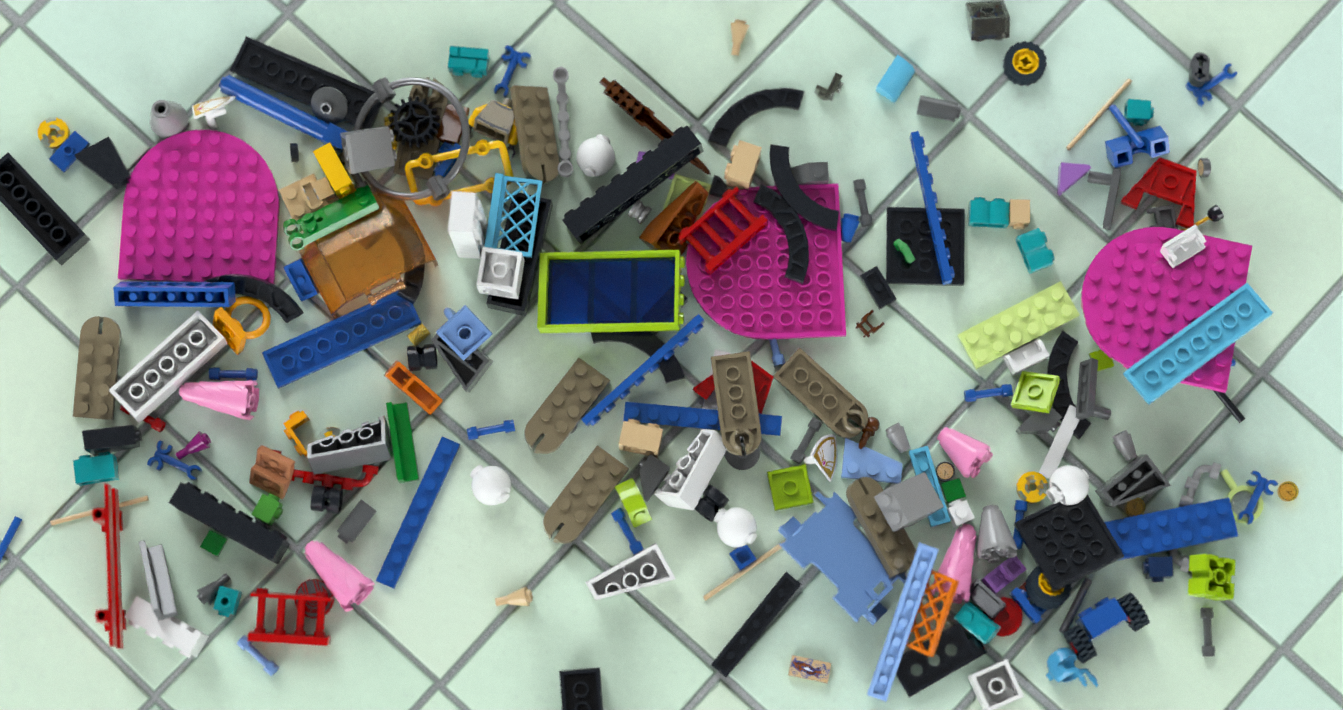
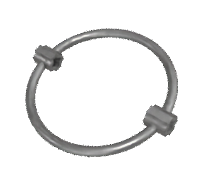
M410 77L390 83L387 78L378 79L372 85L375 93L362 107L357 117L354 131L362 130L368 112L378 100L381 103L389 102L396 95L394 89L408 85H420L438 91L452 103L461 122L462 144L457 161L451 171L444 178L441 175L430 178L426 183L428 189L413 193L398 192L380 184L369 171L361 172L362 176L375 190L394 199L419 200L431 195L436 201L445 198L450 193L447 185L453 181L461 170L469 150L470 128L462 104L449 89L433 80Z

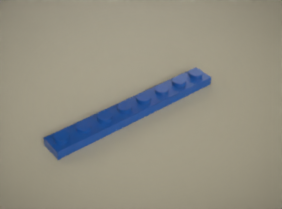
M915 131L910 134V143L942 284L948 285L951 284L952 278L955 277L953 266H949L948 262L950 252L949 248H945L944 240H946L945 230L940 227V222H942L941 212L936 209L935 203H938L937 194L932 192L933 177L927 170L929 159L923 152V148H925L924 138L920 136L919 131Z
M699 314L695 316L581 420L587 426L596 425L601 420L600 416L605 411L609 413L616 406L615 402L620 398L622 400L631 393L629 390L634 385L638 387L645 380L644 376L649 372L652 374L660 367L659 363L663 359L668 360L675 353L673 351L675 348L684 346L689 341L688 337L693 332L697 334L704 327L702 325L705 322Z
M625 402L623 421L626 422L629 419H633L645 424L652 423L721 430L718 410ZM759 414L761 434L781 436L782 416Z
M443 436L441 437L376 578L377 582L395 589L460 448L459 443Z

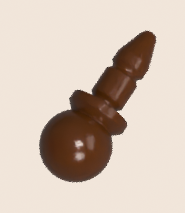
M868 417L867 425L862 429L863 434L859 440V449H862L867 444L870 436H874L875 431L879 429L880 423L877 418Z

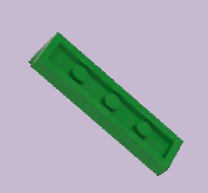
M388 402L386 403L397 480L399 483L418 481L419 474L408 403L393 404Z

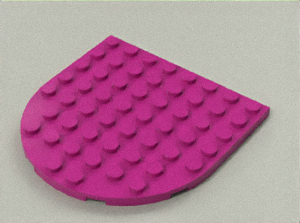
M214 130L182 132L166 138L151 148L131 173V179L128 180L130 183L126 186L123 202L118 279L203 282L220 275L243 274L261 278L275 285L279 193L272 171L261 155L243 140Z
M838 184L799 185L801 190L816 203L839 211L836 231L818 227L799 216L807 235L809 251L808 268L803 285L785 278L789 263L787 239L778 221L767 210L753 203L760 187L739 190L736 198L754 217L757 216L759 218L761 215H764L768 219L767 226L714 273L709 275L705 271L706 260L690 243L688 244L686 268L689 285L699 306L714 322L732 333L753 339L846 337ZM767 186L779 194L776 186ZM717 201L716 203H714L706 212H708V211H709L714 205H716L719 201ZM730 202L721 209L740 230H746L749 227V222ZM716 215L707 222L725 242L731 243L735 239V235ZM702 228L693 234L711 255L716 256L721 252L719 250L720 247Z
M1147 227L1116 237L1095 256L1087 270L1082 285L1081 307L1090 335L1108 357H1112L1121 363L1123 367L1129 369L1246 284L1252 245L1203 235L1206 240L1204 243L1205 249L1172 268L1160 250L1164 243L1184 232L1183 230L1167 227ZM1235 342L1179 383L1225 393L1228 386Z

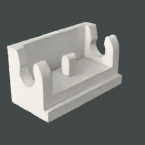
M1195 224L1164 243L1160 252L1171 267L1174 268L1205 249L1204 243L1206 240Z
M1037 339L1004 355L1003 359L1012 376L1046 360L1050 355L1043 342Z

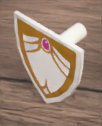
M219 97L193 105L194 119L205 116L210 129L217 128L218 126L214 118L226 114L224 106L236 97Z
M835 434L821 437L816 442L811 455L804 458L806 465L816 464L829 482L832 481L837 464Z

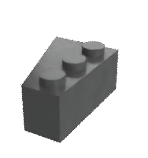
M437 333L431 340L461 383L465 392H471L493 363L489 357L478 349L463 361Z
M1140 454L1096 489L1095 492L1107 507H1114L1171 485L1147 454Z

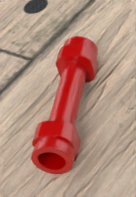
M121 405L120 410L126 413L127 415H130V413ZM148 415L142 420L160 433L166 426V422L158 417L155 419Z

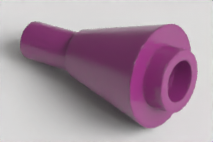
M199 431L185 448L176 453L177 458L181 460L189 454L210 448L211 440L209 436Z

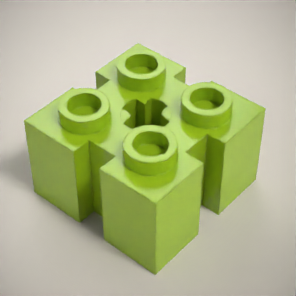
M1211 554L1190 555L1189 571L1192 572V579H1188V595L1205 597V599L1215 601L1234 600V583H1231V576H1235L1236 560L1225 557L1218 558V556Z

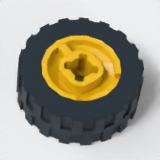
M1022 41L1021 43H1015L1014 46L1012 45L1004 57V74L1014 84L1029 86L1032 83H1036L1038 79L1040 80L1047 66L1046 55H1044L1043 49L1041 50L1040 46L1033 44V42Z
M1038 566L1035 567L1025 581L1026 594L1029 596L1030 601L1042 609L1052 610L1053 608H1059L1068 599L1072 591L1070 584L1053 593Z

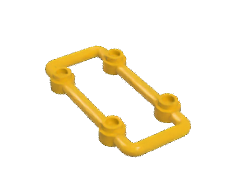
M481 139L474 146L469 147L467 155L477 153L481 156L487 155L491 149L499 148L505 175L514 177L505 143L500 140L488 142ZM460 149L436 155L423 153L419 159L408 161L405 165V173L410 193L418 192L412 168L420 166L421 168L428 169L436 162L457 158ZM489 177L482 184L452 191L469 193L487 191L488 193H493L495 177ZM450 191L448 196L437 201L431 195L423 199L413 200V202L417 205L430 204L432 206H439L443 200L451 199L452 191Z

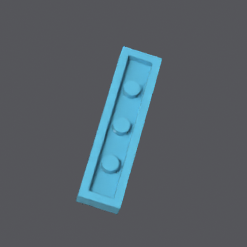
M928 446L908 451L915 476L923 472L926 473L944 506L928 516L930 527L949 523L950 518Z

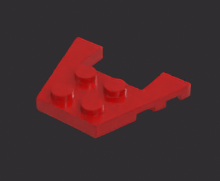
M1159 157L1127 195L1121 199L1120 204L1137 210L1143 194H1151L1182 206L1176 220V225L1189 229L1194 226L1196 170Z
M751 360L758 413L762 414L774 377ZM713 374L692 389L705 400L715 390Z

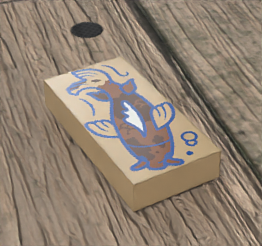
M792 655L788 675L828 683L831 663Z

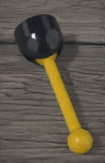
M1214 205L1208 210L1207 217L1194 223V225L1199 226L1207 220L1216 222L1223 219L1224 215L1219 206Z

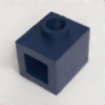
M1146 558L1145 562L1142 563V572L1146 574V579H1152V582H1164V579L1172 578L1173 558Z

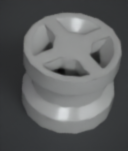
M638 200L629 211L628 216L634 217L639 224H642L652 208L649 206L645 207L642 201Z

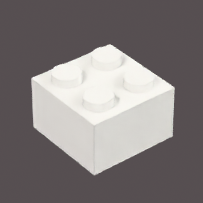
M1007 659L968 676L982 710H995L1024 697Z

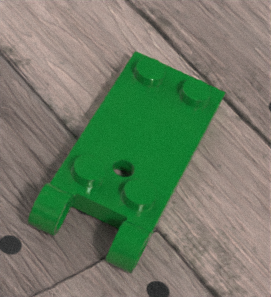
M369 185L357 188L355 192L313 213L304 215L297 221L295 219H287L283 223V230L289 236L288 242L293 250L299 251L306 245L379 209V206ZM290 225L296 226L292 231L287 230V227ZM295 239H302L299 244H292Z

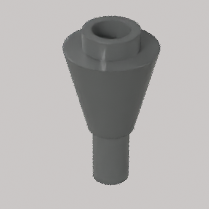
M225 573L217 581L198 589L197 592L199 594L197 598L204 605L206 603L211 605L217 596L219 586L225 585L231 578Z

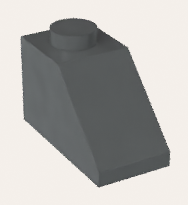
M810 162L791 167L792 174L798 185L828 184L829 182L828 162Z
M1052 407L1050 413L1034 411L1016 432L1018 434H1046L1049 430L1054 432L1061 425L1059 420L1062 416Z
M652 454L648 458L645 456L638 465L641 467L639 473L643 496L646 502L649 501L670 471L669 466Z

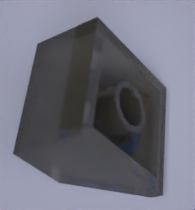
M1004 0L966 3L968 32L971 41L981 42L987 39L1002 40L1009 38L1010 16Z

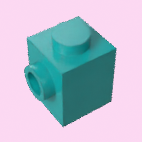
M1128 99L1126 101L1124 117L1129 123H1133L1134 126H1144L1149 122L1150 118H1153L1154 107H1151V100Z
M219 586L213 609L218 611L220 616L229 618L230 614L236 615L242 592Z

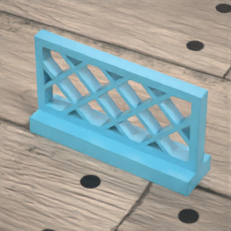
M495 173L484 247L500 249L498 248V241L506 237L511 245L502 250L522 252L523 257L532 258L543 181ZM507 181L516 182L519 189L510 194L506 189ZM530 184L538 185L537 192L531 197L524 190ZM520 191H523L528 199L519 205L513 197ZM511 199L517 207L507 213L504 209V203ZM530 201L534 206V211L527 216L521 207ZM517 210H520L525 218L516 224L510 216ZM509 218L514 226L505 232L501 227V222ZM528 220L532 228L524 235L518 226ZM517 229L522 237L513 243L508 234ZM525 239L529 244L528 252L519 251L516 245Z

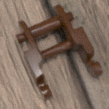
M873 310L861 318L862 322L856 323L857 326L855 328H859L865 334L864 338L866 336L869 338L871 332L874 334L885 324L882 322L877 327H873L867 321V318L874 312ZM866 323L871 330L867 331L862 324Z

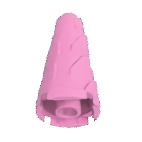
M251 380L185 382L184 385L180 386L179 395L185 401L244 420H251L254 417L250 413L251 411H257L259 402V388H254V385L256 386L258 383Z
M963 524L956 529L951 545L937 571L959 581L952 603L961 604L962 599H965V603L969 602L971 594V574L977 536H975L976 531L974 527L969 524ZM949 581L942 584L945 593L950 589L951 582ZM938 587L931 591L933 596L935 591L939 593L938 597L941 596Z
M312 540L305 546L306 558L313 565L344 611L348 612L354 609L351 604L356 603L359 605L368 597L373 590L372 586L375 585L371 579L364 576L351 564H348L342 557L333 553L322 542L319 543Z

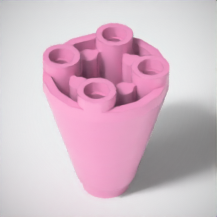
M945 427L937 436V440L940 441L939 444L965 478L970 476L975 478L981 471V465L984 462L987 463L993 456L989 445L954 429Z

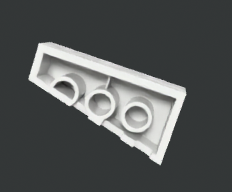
M701 430L688 447L689 453L678 460L676 463L678 467L673 474H668L664 479L666 483L661 489L657 488L653 493L667 506L694 510L697 506L699 499L726 452L722 443V436L715 430Z
M653 544L585 583L594 599L599 600L674 580L675 577L657 544Z
M136 596L125 615V618L129 620V625L137 629L139 627L146 629L145 634L154 639L158 636L163 639V644L170 648L177 647L180 649L179 653L188 658L191 656L197 657L209 637L174 616L158 621L152 604Z

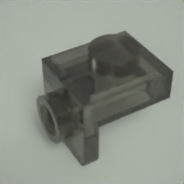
M835 73L828 89L817 85L815 88L817 97L824 101H832L836 92L840 93L844 85L841 82L843 75Z

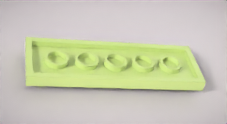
M1060 281L958 334V338L977 370L1079 317L1080 314Z

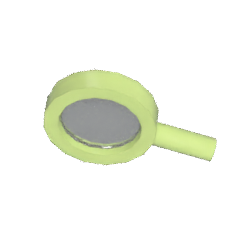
M1225 469L1220 474L1231 490L1226 498H1230L1234 519L1238 523H1247V515L1244 514L1240 520L1237 519V515L1245 510L1255 489L1250 486H1237L1228 470ZM1261 496L1252 512L1254 520L1261 515L1263 510V499Z

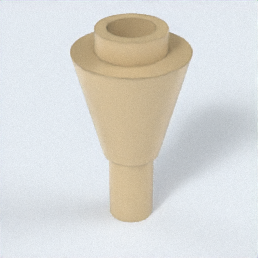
M735 20V23H731L733 42L731 55L739 56L740 45L749 28V25H746V21Z
M523 587L507 596L495 598L496 606L505 604L530 606V602L533 601L532 592L527 587Z

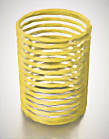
M422 323L407 335L414 345H417L416 343L422 336L421 334L424 329L427 332L422 339L424 340L430 335V332Z

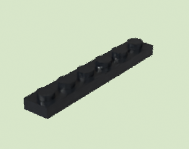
M785 572L712 662L711 666L724 677H727L801 586V583Z

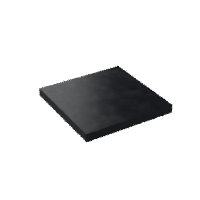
M887 207L886 282L888 284L964 286L965 209L936 208L941 212L942 222H940V227L945 230L946 240H944L945 248H949L950 259H948L949 266H953L955 275L952 278L951 284L943 285L926 209ZM900 239L908 245L915 258L912 263H908L904 259V255L900 250L897 251L893 243L894 241Z
M1088 494L1077 504L1064 505L1061 502L1053 503L1014 523L1016 530L1053 593L1124 558V554Z

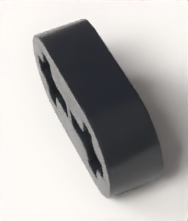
M1196 53L1190 62L1189 82L1194 87L1204 86L1208 79L1210 59L1204 53Z

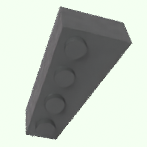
M385 415L379 417V421L371 424L368 421L361 424L362 427L350 431L349 428L342 431L343 433L339 436L333 437L331 435L308 444V461L313 474L391 460V435Z

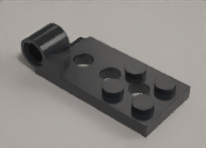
M958 622L941 633L935 654L940 658L938 665H930L928 662L929 656L911 649L902 655L896 676L907 695L911 697L988 652L982 641L976 636L969 640ZM930 640L923 642L926 650H929L931 643ZM954 644L957 647V653L954 656H949L946 653L947 645ZM914 664H919L922 667L921 675L915 676L911 673V667Z

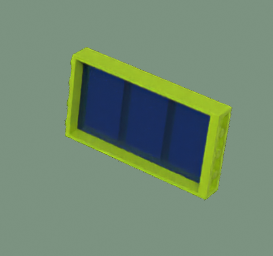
M680 250L540 253L537 328L540 333L680 331V325L684 324V313L681 312V305H684V294H681V287L685 285L684 275H681V268H685V257L681 255Z

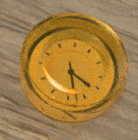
M1290 481L1280 484L1277 489L1279 498L1285 502L1296 499L1299 493L1297 485Z
M1137 497L1125 503V512L1130 517L1142 515L1145 512L1146 506L1141 498Z

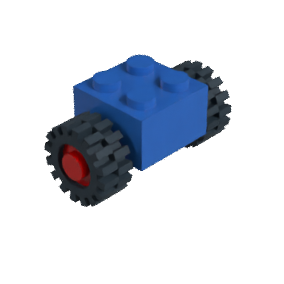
M1128 593L1118 600L1115 597L1112 599L1108 597L1094 604L1095 609L1092 610L1090 607L1079 613V619L1075 620L1077 625L1063 633L1069 648L1073 650L1077 655V659L1082 664L1097 656L1096 649L1091 640L1122 621L1128 623L1129 627L1135 632L1149 624L1150 621L1146 611L1132 593Z

